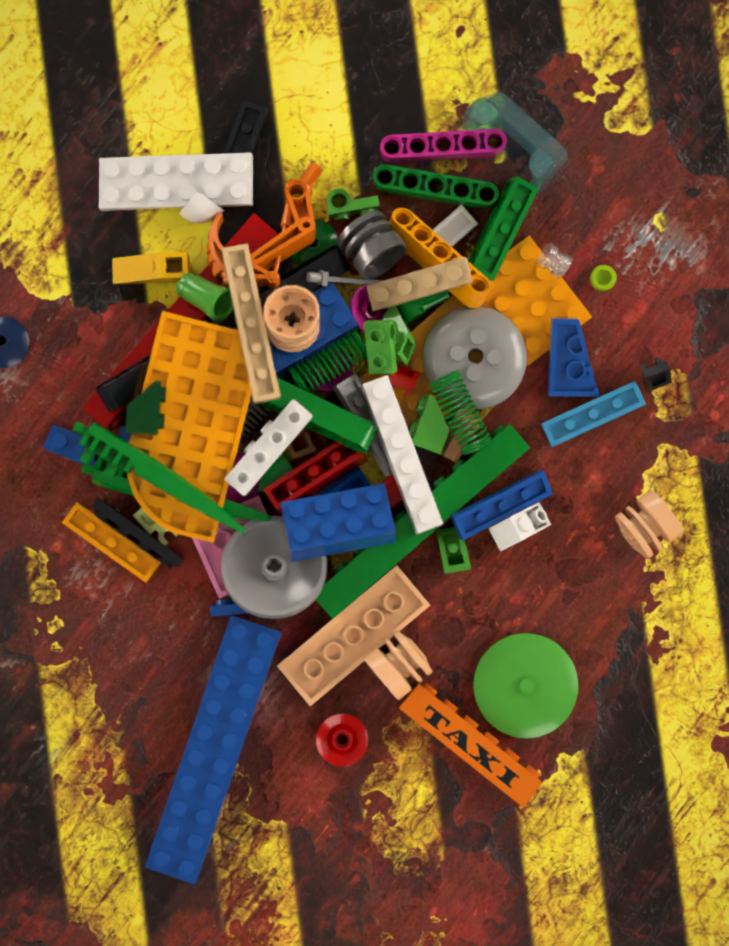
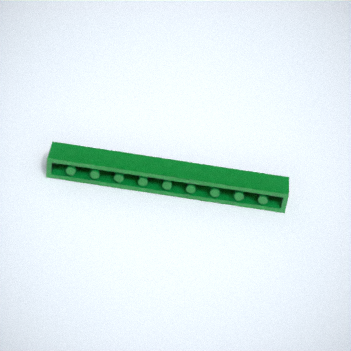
M501 424L490 434L493 438L490 444L473 452V456L466 462L461 459L451 468L454 473L447 479L441 476L431 485L434 488L431 493L443 523L530 448L510 424L506 428ZM403 509L393 518L396 530L395 543L359 549L352 554L355 558L348 564L343 561L333 570L336 575L329 581L325 580L323 589L316 598L317 602L333 619L437 528L416 535L408 513Z

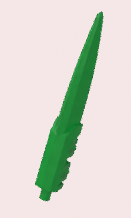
M78 421L74 425L72 431L83 437L79 445L86 448L79 459L83 463L89 465L95 454L100 456V458L109 462L102 474L112 479L118 468L127 474L133 469L135 475L177 500L245 534V529L218 504L152 456L95 422L89 428Z
M98 457L95 466L83 463L81 473L92 475V484L134 496L127 473L118 468L112 479L102 474L109 463L108 461ZM228 499L224 501L223 510L233 518L270 521L273 518Z

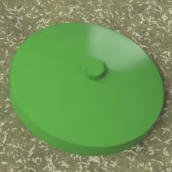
M519 633L500 639L486 650L475 670L473 690L480 712L493 727L513 737L535 738L554 731L571 714L578 695V678L572 660L557 643L541 635Z

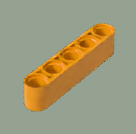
M397 208L393 211L389 221L392 227L391 231L399 234L407 245L406 253L424 269L463 257L410 210ZM468 262L473 283L449 291L467 307L479 308L484 303L491 284L487 277Z

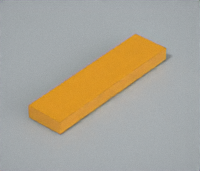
M79 502L75 503L62 521L65 526L145 583L149 581L161 564L156 557L140 548L135 542L119 533L114 527L98 518Z

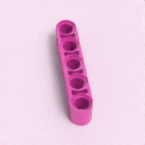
M499 129L395 134L383 138L380 145V155L387 163L498 157L503 153L507 138L504 132ZM491 138H497L501 142V146L499 148H492L488 145L487 141ZM467 139L472 140L476 147L467 150L462 146V142ZM440 141H446L450 148L447 151H440L437 149L436 144ZM418 142L424 146V150L420 153H415L411 150L410 146ZM388 144H394L399 150L395 154H388L385 151V147Z

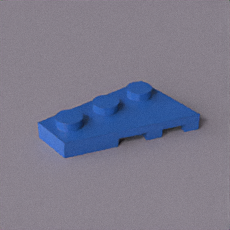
M551 317L548 396L600 397L578 318Z

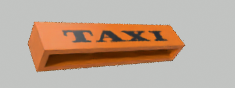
M425 682L422 686L417 683L401 703L399 709L520 806L524 807L543 783L538 779L541 774L529 764L526 768L519 764L517 761L520 757L509 748L505 752L497 746L499 740L489 732H486L485 735L476 729L479 724L466 715L464 719L456 713L458 708L449 700L445 699L444 702L439 700L435 696L438 692Z

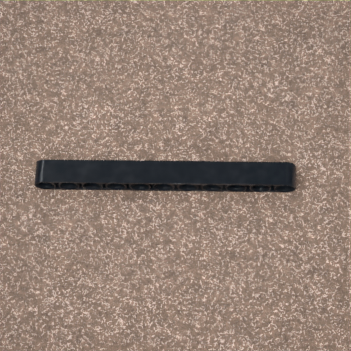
M338 245L332 246L280 277V285L277 288L272 289L264 286L259 289L258 294L263 317L267 298L276 289L283 286L297 285L313 293L323 286L307 282L306 276L308 272L318 273V270H324L329 272L328 276L340 277L349 271L351 267ZM234 309L220 322H214L212 319L205 321L238 330ZM151 354L95 388L108 412L121 408L142 393Z

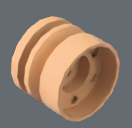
M297 285L283 286L276 289L267 298L264 306V321L270 342L280 350L300 352L309 348L316 341L320 332L319 304L311 292ZM291 320L296 321V323H294V326H289Z
M651 489L636 500L640 509L639 513L630 506H627L625 511L629 519L621 512L614 517L626 541L647 560L653 556L649 545L657 552L662 549L658 540L659 536L670 543L684 532L670 508Z
M397 630L393 633L400 642L396 647L387 638L385 643L390 650L388 654L375 648L364 660L399 701L412 690L407 681L409 676H412L419 683L423 681L416 672L418 668L421 667L427 675H430L433 671L430 669L425 655L415 643Z

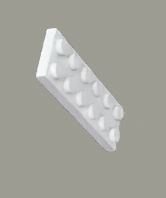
M252 153L99 158V209L101 211L184 208L190 198L198 192L205 195L219 207L253 206Z

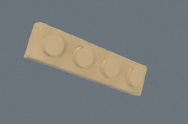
M462 257L366 287L372 311L376 312L472 284L473 281L467 258Z

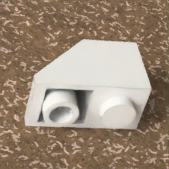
M540 502L488 529L501 552L545 529L551 523Z

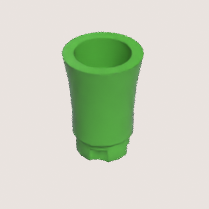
M192 273L184 274L177 282L176 292L186 302L204 312L214 322L224 320L231 313L233 304L228 287L215 284Z

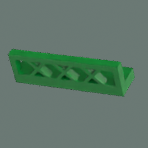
M517 176L507 179L468 259V262L487 277L489 281H494L539 189Z

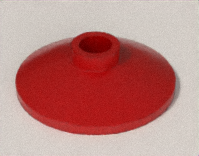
M332 715L320 725L317 731V749L322 758L332 765H352L358 762L367 750V730L363 723L352 715ZM339 735L347 736L348 740L345 744H340L337 741Z

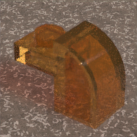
M304 427L283 452L287 462L292 464L306 460L323 449L314 431Z

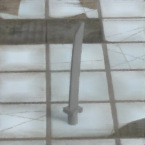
M318 270V273L308 272L306 276L307 282L317 283L321 286H327L328 282L371 285L384 281L328 276L329 272L324 270Z

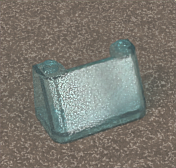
M494 92L474 101L464 113L462 127L465 130L494 129L499 125L532 155L528 166L532 174L530 184L539 188L537 194H539L565 165L568 157L567 150L504 93Z

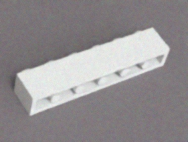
M388 375L364 383L361 387L373 422L378 428L379 438L415 534L418 535L443 524Z

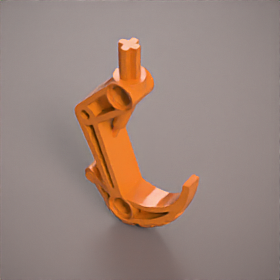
M310 163L299 179L290 180L285 186L286 203L280 225L282 232L250 255L257 288L268 286L272 289L277 288L280 285V276L278 274L280 262L309 246L316 239L315 219L311 205L313 191L311 188L323 172V169L319 168V165L316 163ZM301 194L299 197H293L292 195ZM218 212L208 234L207 260L209 267L212 268V274L217 281L223 280L222 286L229 288L221 252L224 247L218 238L219 229L224 220L223 214Z

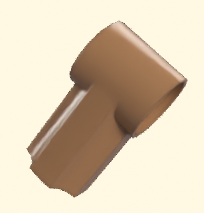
M463 411V412L459 413L458 415L454 416V418H456V417H458V416H461V415H463V414H465V413H468V412ZM470 414V415L464 417L463 419H461V420H459V421H457V422H455V423L450 424L449 429H450L453 425H455V424H457V423H459V422H461V421H464V420H466V419H469V418H471V417L474 416V415ZM478 419L471 420L456 429H450L442 452L439 455L457 463L462 455L460 449L467 445L466 443L459 446L458 443L473 436L475 432L460 440H455L456 437L477 428L480 424L474 425L457 435H453V432L474 423Z

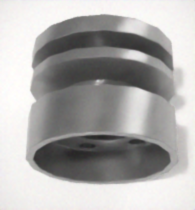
M379 210L370 211L355 219L343 230L337 240L338 246L341 250L345 251L347 258L354 259L353 266L362 278L366 280L374 279L389 271L403 258L407 251L405 242L397 232L391 231L390 222L386 220L383 213Z

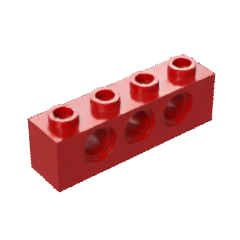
M334 442L263 490L279 515L282 516L281 502L313 497L356 466L360 467L368 462L365 453H359L338 442Z

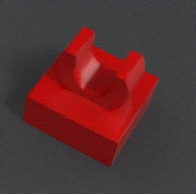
M397 364V372L391 374L389 379L393 391H395L396 386L403 387L405 389L403 397L406 398L410 390H414L420 372Z

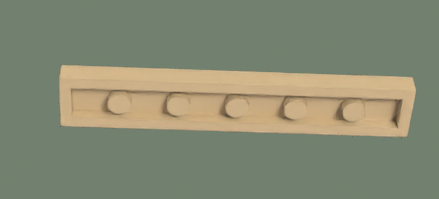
M248 244L222 248L221 252L253 403L280 399L281 396Z

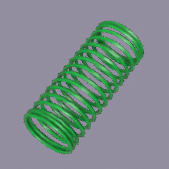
M353 330L351 331V336L346 334V339L341 337V342L336 340V345L331 343V348L326 346V352L324 349H321V355L319 352H316V358L314 355H310L311 361L305 358L306 364L300 361L301 367L295 364L296 370L293 367L288 368V372L296 386L311 393L301 375L302 373L313 391L316 390L306 372L307 370L318 388H321L311 367L323 385H326L316 363L328 382H331L321 360L333 379H336L326 357L337 374L341 376L331 354L342 371L346 373L336 351L351 371L341 348L356 368V364L349 354L346 345L361 365V361L354 351L350 340L366 362L368 360L366 345L358 332Z
M456 370L434 380L429 386L431 389H434L432 392L435 393L450 384L459 382L454 387L435 395V398L462 387L457 392L438 400L437 403H442L457 394L465 392L460 397L441 405L440 408H445L458 400L467 398L465 401L444 410L443 414H446L464 404L470 403L468 406L447 415L445 419L473 408L468 413L448 422L449 425L470 414L476 413L471 418L461 421L450 428L453 430L471 420L478 419L474 423L453 432V435H457L474 425L481 424L455 439L460 440L477 430L484 429L480 433L458 443L460 446L481 435L487 434L483 438L471 442L460 449L463 455H467L487 446L493 439L489 436V432H485L487 427L483 426V421H480L482 417L478 416L479 411H475L477 406L473 405V400H470L472 396L467 395L469 390H464L467 385L462 384L464 380L459 379L461 373H459V370Z

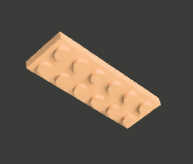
M395 566L278 664L277 667L309 706H311L364 662V658L375 648L379 649L383 646L387 638L390 640L394 636V632L397 630L401 631L427 609L430 604L402 570Z

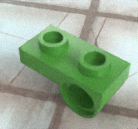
M337 188L332 190L327 197L329 220L334 219L335 222L349 220L352 215L360 214L361 216L370 211L379 210L378 195L351 200L346 190ZM342 197L346 200V204L342 208H336L332 205L333 199Z
M395 320L365 321L364 331L369 374H394L397 372L395 344L399 336L397 322Z

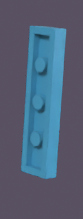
M636 381L540 425L552 448L646 405V402Z

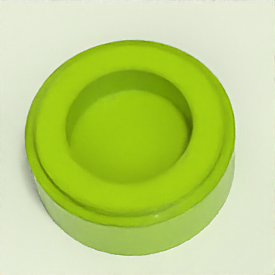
M608 265L597 266L590 275L592 287L600 292L610 290L615 285L617 279L614 269Z

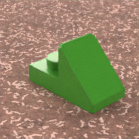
M455 527L436 530L444 573L470 570L471 566L465 540L459 538Z

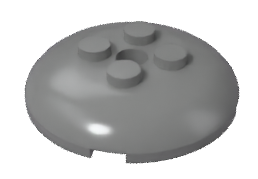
M482 306L479 308L462 307L443 316L429 332L423 350V367L429 383L450 372L459 370V373H461L459 379H463L464 382L462 384L467 385L464 390H469L467 395L472 396L470 400L474 401L473 405L477 406V410L498 405L512 395L522 381L527 364L525 342L516 325L502 313ZM476 350L481 352L482 361L472 363L468 358L470 351ZM459 382L450 384L449 386L437 391L436 393L439 394L449 388H452ZM462 387L454 389L440 397L444 398L450 394H453L460 390ZM465 392L457 394L446 401L449 402L453 399H456L463 395ZM463 398V399H461V400H458L457 402L453 403L452 405H457V404H459V403L465 401L467 398ZM470 403L464 404L460 406V408H464L468 406Z

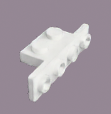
M292 400L274 422L269 420L260 431L262 436L257 442L252 440L243 451L245 456L227 475L225 480L243 496L247 495L312 419L313 415L296 400Z

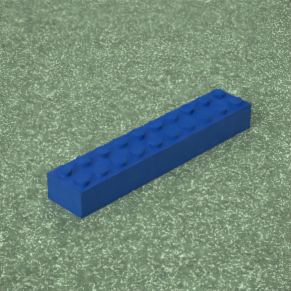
M235 615L230 616L145 868L196 884L282 631Z

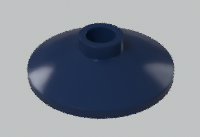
M0 317V337L6 338L5 345L0 346V368H9L17 365L25 358L29 350L30 339L26 328L19 321L10 317Z

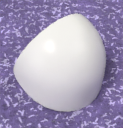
M198 192L190 198L179 214L189 222L206 223L213 220L218 212L223 213L225 210Z

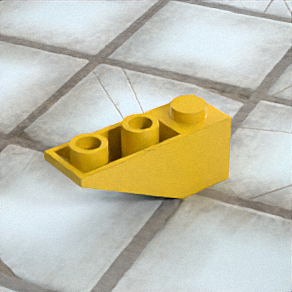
M186 251L159 252L112 258L113 284L177 283L184 274L190 273V256Z

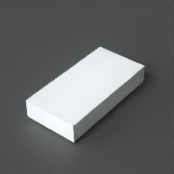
M460 205L439 223L433 231L453 247L478 226V223Z

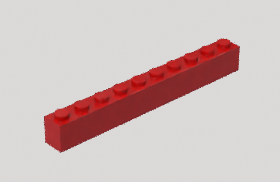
M253 213L224 248L248 244L251 255L277 236L278 233ZM208 264L199 276L222 286L223 280L217 281L212 274V268ZM181 296L167 311L168 313L203 322L209 319L204 312L186 302ZM160 320L109 378L152 353ZM95 392L82 408L104 428L110 430L111 427L115 429L122 423L125 418L123 414L131 402L115 411L108 412L99 395Z

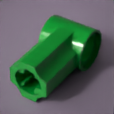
M447 291L397 305L405 322L409 323L424 315L432 307L448 300L450 296Z

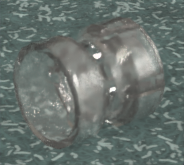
M550 243L542 250L536 264L543 269L548 268L550 274L559 279L567 272L573 258L566 253H560L559 248Z

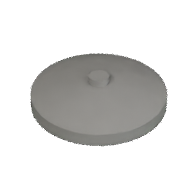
M271 516L273 518L270 521L253 520L243 525L245 534L236 531L232 535L223 551L221 572L227 593L240 608L258 617L279 619L293 616L305 610L316 600L325 584L327 559L326 556L291 562L282 516Z

